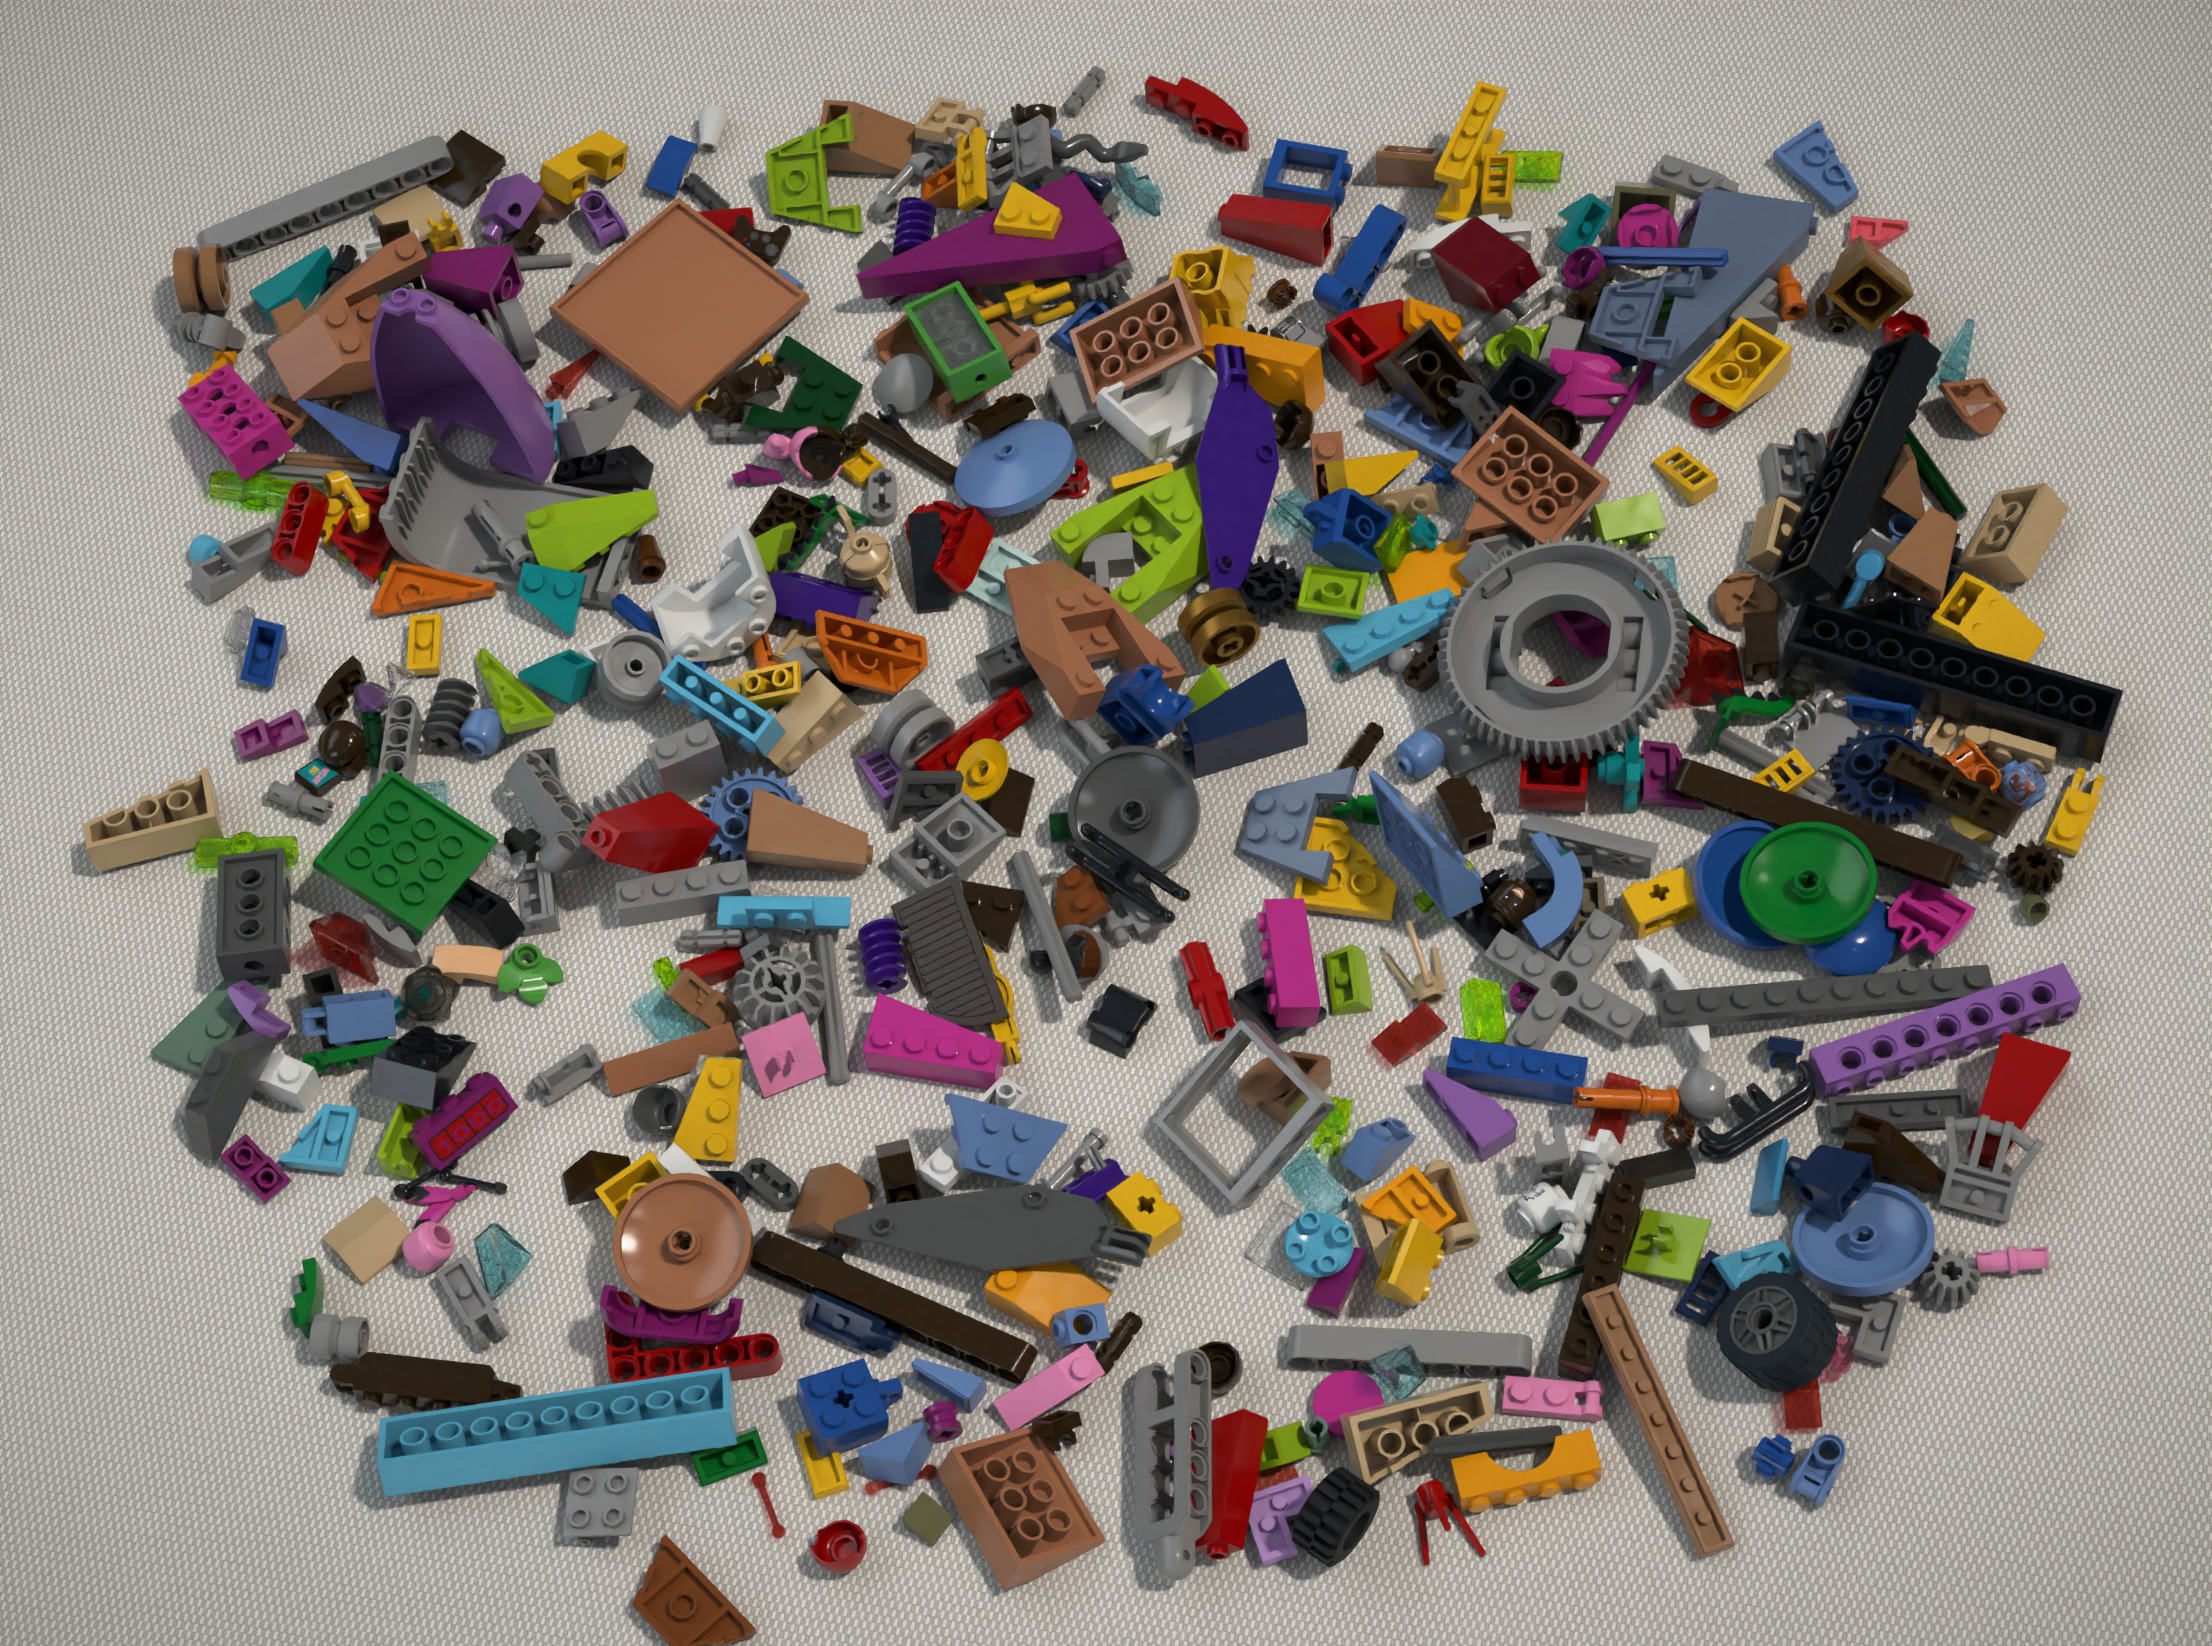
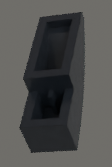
M940 511L908 514L917 614L949 611L947 585L933 571L934 563L943 545Z

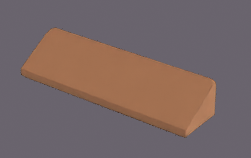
M729 1022L603 1062L602 1066L612 1096H616L701 1069L707 1057L733 1059L742 1055L732 1023Z

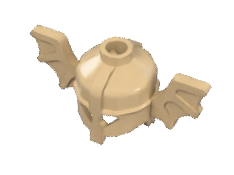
M843 505L837 506L836 510L840 515L839 522L845 528L848 536L840 550L839 558L844 584L856 588L873 587L877 589L880 598L884 597L885 600L891 598L892 596L889 591L891 587L888 581L892 577L893 561L889 543L886 538L880 537L878 534L869 532L856 534L851 519Z

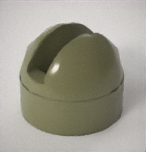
M2029 894L2020 901V913L2030 923H2040L2049 914L2050 905L2040 895Z

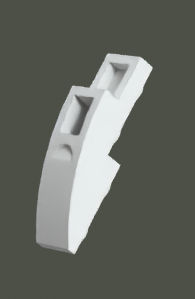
M1498 214L1477 216L1524 250L1531 249L1530 221L1499 223ZM1471 218L1435 229L1410 244L1409 268L1428 269L1436 267L1429 250Z
M1002 1075L978 1101L1020 1112L1029 1098L1030 1092ZM951 1134L918 1168V1177L945 1194L960 1178L966 1180L973 1172L960 1169L957 1157L958 1146Z

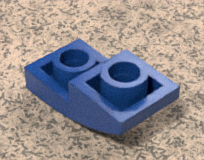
M669 135L653 166L646 187L676 198L684 174L688 173L698 145Z

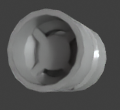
M317 1313L311 1325L309 1338L312 1358L333 1360L338 1354L341 1360L359 1362V1358L367 1353L369 1346L370 1327L368 1319L365 1317L348 1316L341 1321L338 1315Z

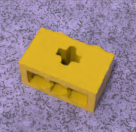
M1683 867L1673 871H1662L1655 878L1644 883H1633L1622 891L1621 909L1638 940L1699 915V909L1693 895L1692 883Z
M1139 1170L1107 1192L1106 1196L1109 1210L1124 1228L1147 1233L1152 1236V1242L1147 1251V1255L1150 1258L1183 1234L1181 1225L1183 1216L1174 1203L1170 1202L1167 1204L1161 1197L1162 1191L1156 1181L1151 1177L1146 1179Z

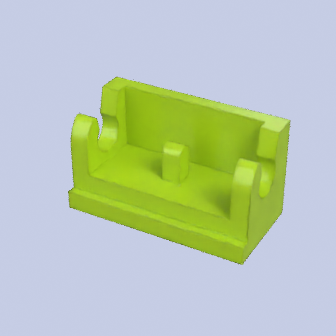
M398 1103L376 1155L383 1173L409 1180L416 1179L424 1158L406 1135L413 1130L412 1126L417 1120L426 1115L431 1116L433 1114L431 1110L422 1108L420 1111L415 1109L413 1105Z

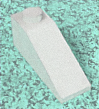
M272 1052L254 1090L306 1112L321 1089L322 1083L313 1066L288 1055Z

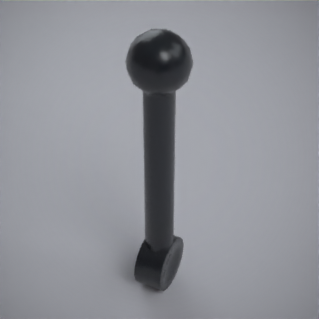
M454 1159L441 1171L448 1168L455 1169L459 1164L458 1159ZM432 1169L406 1185H396L393 1190L397 1198L406 1197L409 1190L436 1176L441 1171Z
M443 1170L439 1175L440 1180L444 1183L454 1181L468 1185L473 1184L477 1187L491 1189L499 1194H506L508 1188L506 1184L501 1182L491 1183L454 1175L449 1170Z

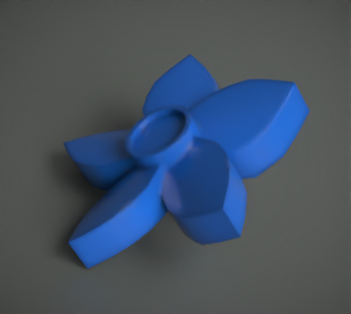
M1434 462L1432 467L1433 474L1420 478V481L1425 484L1428 482L1433 485L1436 484L1439 495L1442 490L1448 493H1456V486L1452 481L1454 477L1450 475L1453 468H1447L1443 472L1442 466Z

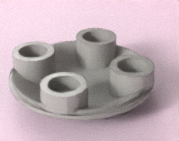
M912 353L900 354L889 360L880 371L877 379V394L879 400L887 409V404H892L895 406L897 413L911 415L927 401L931 392L936 389L937 380L933 375L930 364L924 358Z

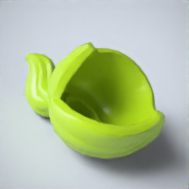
M1545 324L1535 330L1522 325H1513L1508 328L1507 333L1495 335L1485 346L1484 355L1488 365L1497 373L1515 348L1538 361L1540 348L1545 342L1550 325Z

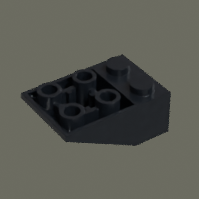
M417 1026L374 1056L370 1094L433 1110L451 1092L476 1049L477 1043L467 1041L464 1036L459 1034L444 1035L436 1033L431 1027Z

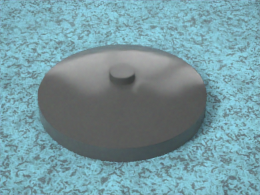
M1146 746L1119 747L1094 759L1076 780L1068 804L1069 827L1077 847L1107 869H1109L1115 857L1082 835L1080 832L1082 824L1090 823L1097 830L1162 873L1175 865L1189 850L1197 835L1201 816L1199 794L1188 772L1168 754Z

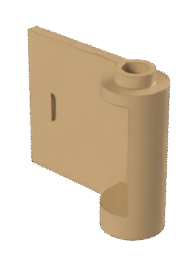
M1435 1160L1428 1163L1422 1172L1423 1176L1458 1215L1456 1222L1438 1234L1443 1238L1440 1249L1444 1250V1255L1469 1249L1479 1242L1480 1236L1454 1165L1444 1160ZM1378 1189L1356 1194L1353 1199L1378 1269L1381 1270L1398 1226L1370 1215L1362 1209L1361 1203L1380 1190ZM1382 1223H1383L1384 1226H1385V1229H1386V1231H1387V1235H1386V1233H1385V1230H1384V1227H1383Z

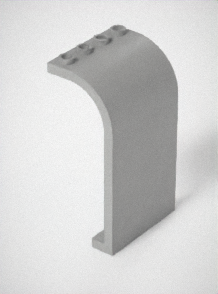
M420 416L417 426L411 430L410 444L407 452L401 455L400 469L397 477L393 478L390 483L388 500L380 508L379 521L382 523L386 536L393 548L412 564L495 582L497 589L517 593L520 576L513 572L511 566L489 567L485 571L478 568V561L483 558L488 561H504L508 559L502 558L498 553L496 541L471 513L472 505L479 499H487L511 532L519 534L525 540V547L533 551L528 538L525 514L553 503L615 494L550 482L540 484L522 477L479 469L462 461L443 445L433 418ZM633 488L632 492L642 491L645 489ZM643 527L629 537L621 536L608 545L610 550L603 555L598 552L583 562L585 567L576 572L587 575L582 605L614 610L611 602L620 593Z

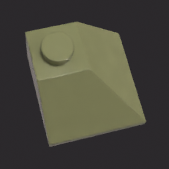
M1616 181L1609 247H1619L1617 241L1618 224L1623 215L1632 207L1644 203L1657 204L1667 209L1674 217L1677 190L1646 183Z

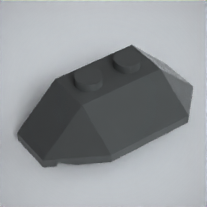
M251 1031L208 1048L178 1108L192 1152L218 1162L278 1042L277 1039Z

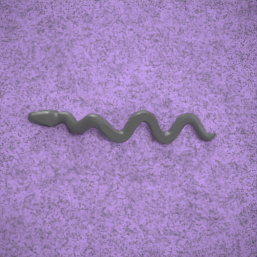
M1050 133L1052 155L1060 159H1070L1086 149L1100 163L1113 162L1118 164L1132 162L1148 155L1149 152L1147 145L1136 142L1119 141L1111 148H1105L1091 134H1077L1067 141H1061ZM994 144L993 153L999 150L997 144ZM930 145L921 151V153L926 152L935 157L939 169L951 163L937 146ZM1013 158L995 167V169L998 170L999 168L1013 162Z

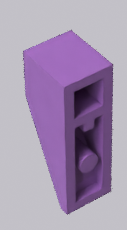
M1429 1068L1422 1071L1423 1088L1481 1162L1486 1161L1516 1142V1127L1518 1123L1509 1109L1503 1110L1496 1100Z

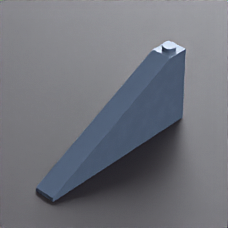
M1704 188L1688 248L1726 249L1729 262L1725 267H1701L1703 276L1696 296L1675 295L1664 337H1677L1680 348L1674 367L1656 364L1653 375V395L1659 396L1729 326V316L1768 277L1775 280L1781 268L1786 264L1790 265L1808 247L1810 236H1816L1819 224V217H1814L1815 204ZM1683 267L1681 274L1688 273L1690 267Z

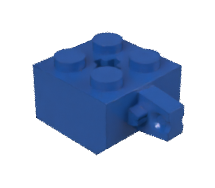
M1341 488L1322 497L1321 501L1317 499L1304 506L1303 517L1316 527L1311 551L1338 568L1370 572V575L1384 569L1394 517L1392 514L1354 489Z
M864 1358L798 1379L796 1392L797 1403L820 1459L830 1456L835 1452L840 1453L879 1440L888 1431L889 1416L886 1410L889 1409V1404L903 1397V1387L899 1378L879 1382L878 1379H873Z

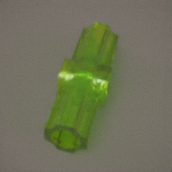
M216 470L210 475L208 493L211 498L237 501L251 510L262 511L265 510L266 506L284 508L288 493L297 482L275 479L272 475L262 470L243 481L237 473Z
M246 831L239 832L232 838L199 839L196 842L195 848L196 864L198 868H218V856L245 853L249 850L254 852L284 848L289 866H295L299 858L298 840L296 836L256 837L253 833Z

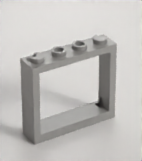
M1240 1019L1233 1029L1228 1028L1226 1030L1223 1041L1204 1056V1063L1200 1068L1184 1079L1181 1085L1182 1089L1177 1095L1163 1104L1166 1108L1154 1122L1233 1205L1249 1208L1336 1107V1104L1255 1022ZM1251 1041H1253L1309 1099L1239 1181H1237L1184 1127L1182 1122Z

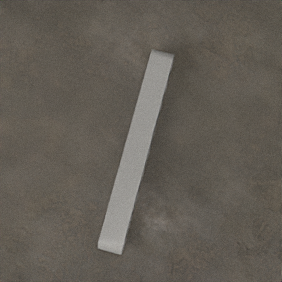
M430 136L208 227L197 235V244L199 249H201L203 245L219 243L224 251L226 262L229 264L440 177L453 168L454 162L445 140L440 136Z

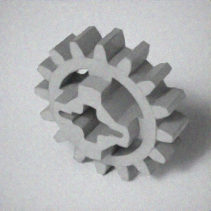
M1126 254L1127 260L1099 273L1068 276L1066 280L1069 283L1073 296L1080 295L1082 300L1090 296L1091 300H1095L1097 297H1107L1111 291L1114 293L1119 292L1118 287L1127 286L1126 280L1133 278L1132 272L1134 270L1130 258Z

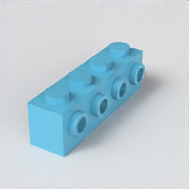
M679 654L673 658L658 678L667 690L665 696L672 703L679 707L682 704L690 707L689 712L701 722L708 719L714 723L713 728L726 738H729L731 735L739 740L737 742L738 745L752 755L756 751L767 757L785 734L784 729L773 715Z

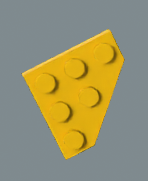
M1315 817L1306 850L1330 851L1334 856L1333 866L1327 887L1297 876L1293 899L1304 898L1306 910L1392 921L1397 896V885L1390 877H1386L1377 866L1376 860L1362 844L1355 840L1350 834V829L1342 820Z

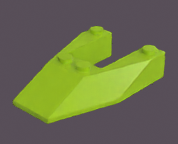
M1195 462L1075 513L1049 534L1055 552L1072 569L1078 571L1083 567L1082 558L1084 551L1093 540L1106 534L1132 532L1133 543L1151 561L1109 595L1143 625L1147 624L1209 573Z

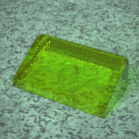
M1471 978L1459 991L1465 1039L1504 1045L1503 1042L1507 1038L1501 983Z

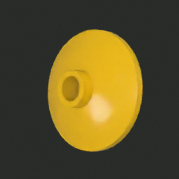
M981 739L969 746L958 761L956 771H961L964 777L961 791H964L975 802L983 801L995 794L1007 776L1009 757L1005 747L1000 742L994 739Z

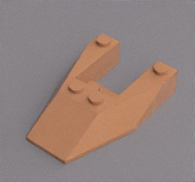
M414 231L386 244L338 280L266 349L294 404L297 403L298 398L314 401L376 390L370 364V341L373 324L382 305L378 296L432 270L428 256Z
M1059 560L1006 569L1004 571V580L1021 650L1066 721L1094 716L1106 692V688L1093 670L1090 662L1117 657L1125 671L1144 664L1159 666L1164 672L1162 678L1166 685L1174 692H1178L1186 672L1173 652L1097 583Z

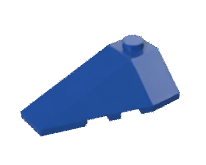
M298 398L297 404L361 460L373 464L374 472L391 477L392 472H399L401 455L407 452L410 444L409 436L380 426L378 427V425Z

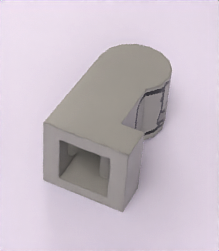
M1287 315L1270 330L1272 337L1320 347L1322 362L1329 357V338L1320 331L1315 333L1309 327L1304 326L1294 315Z

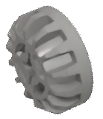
M781 945L780 951L770 952L768 947L761 949V955L755 959L749 956L744 960L745 967L742 970H737L735 974L733 994L737 1011L747 1026L756 1030L786 1017L790 1018L801 1011H804L809 1026L815 1022L824 1007L826 992L819 965L816 961H810L806 952L798 950L796 953L790 952L788 946ZM772 963H786L793 966L794 969L788 972L783 968H775ZM761 970L763 987L756 991L754 982L758 972ZM800 974L801 984L795 994L792 978Z

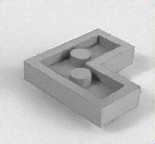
M1892 1292L1869 1297H1855L1833 1293L1829 1304L1831 1313L1835 1316L1861 1323L1853 1355L1888 1364L1907 1297Z

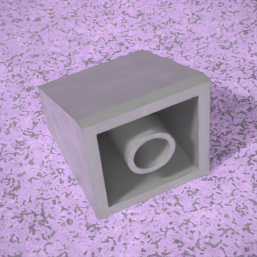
M708 719L647 744L646 757L663 793L673 791L686 802H690L711 793L712 786L722 788V777L730 781L720 743Z

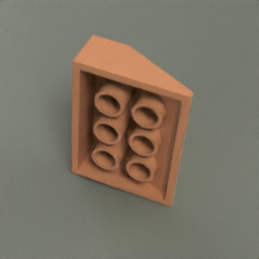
M1179 276L1069 331L1092 404L1095 407L1097 406L1096 395L1102 388L1122 381L1125 384L1123 391L1125 392L1205 352L1202 321L1194 295Z
M1512 405L1503 412L1450 472L1451 476L1531 538L1536 539L1540 545L1546 544L1547 537L1552 542H1559L1560 535L1563 538L1569 535L1589 516L1591 509L1596 504H1600L1606 497L1610 484L1607 478Z
M1032 1426L951 1448L937 1471L1003 1590L1033 1581L1096 1548L1105 1541L1103 1534L1057 1455L1047 1447L1046 1436H1035Z

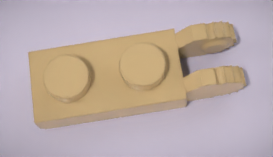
M1973 724L1964 730V739L1972 740L1979 747L1983 755L1986 753L1990 754L1996 760L2004 763H2009L2013 760H2016L2019 764L2029 761L2035 765L2039 772L2051 773L2053 770L2057 751L2056 747L1982 726L1977 727V725L1974 726Z

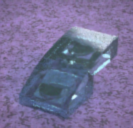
M660 985L653 988L631 1005L661 1044L697 1033L681 1010L678 1011L672 1001L665 995Z

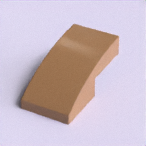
M687 968L682 970L665 993L669 999L708 1029L729 1022L733 1024L739 1016L736 1005L720 991L712 989L693 971Z

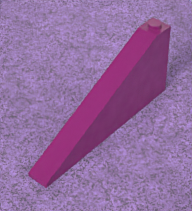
M1076 172L1033 192L1061 210L1063 218L1053 240L996 234L993 224L1001 208L999 207L856 274V278L865 300L934 292L958 280L963 288L1099 273L1127 260L1122 238Z

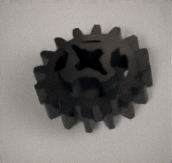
M1258 556L1257 563H1250L1247 576L1237 591L1243 598L1248 609L1247 611L1256 614V621L1260 622L1263 616H1267L1269 621L1272 622L1274 614L1278 613L1279 616L1284 618L1286 617L1285 608L1295 609L1294 599H1299L1300 579L1296 577L1294 567L1287 569V561L1283 560L1276 564L1275 557L1271 556L1268 562H1264L1263 558Z

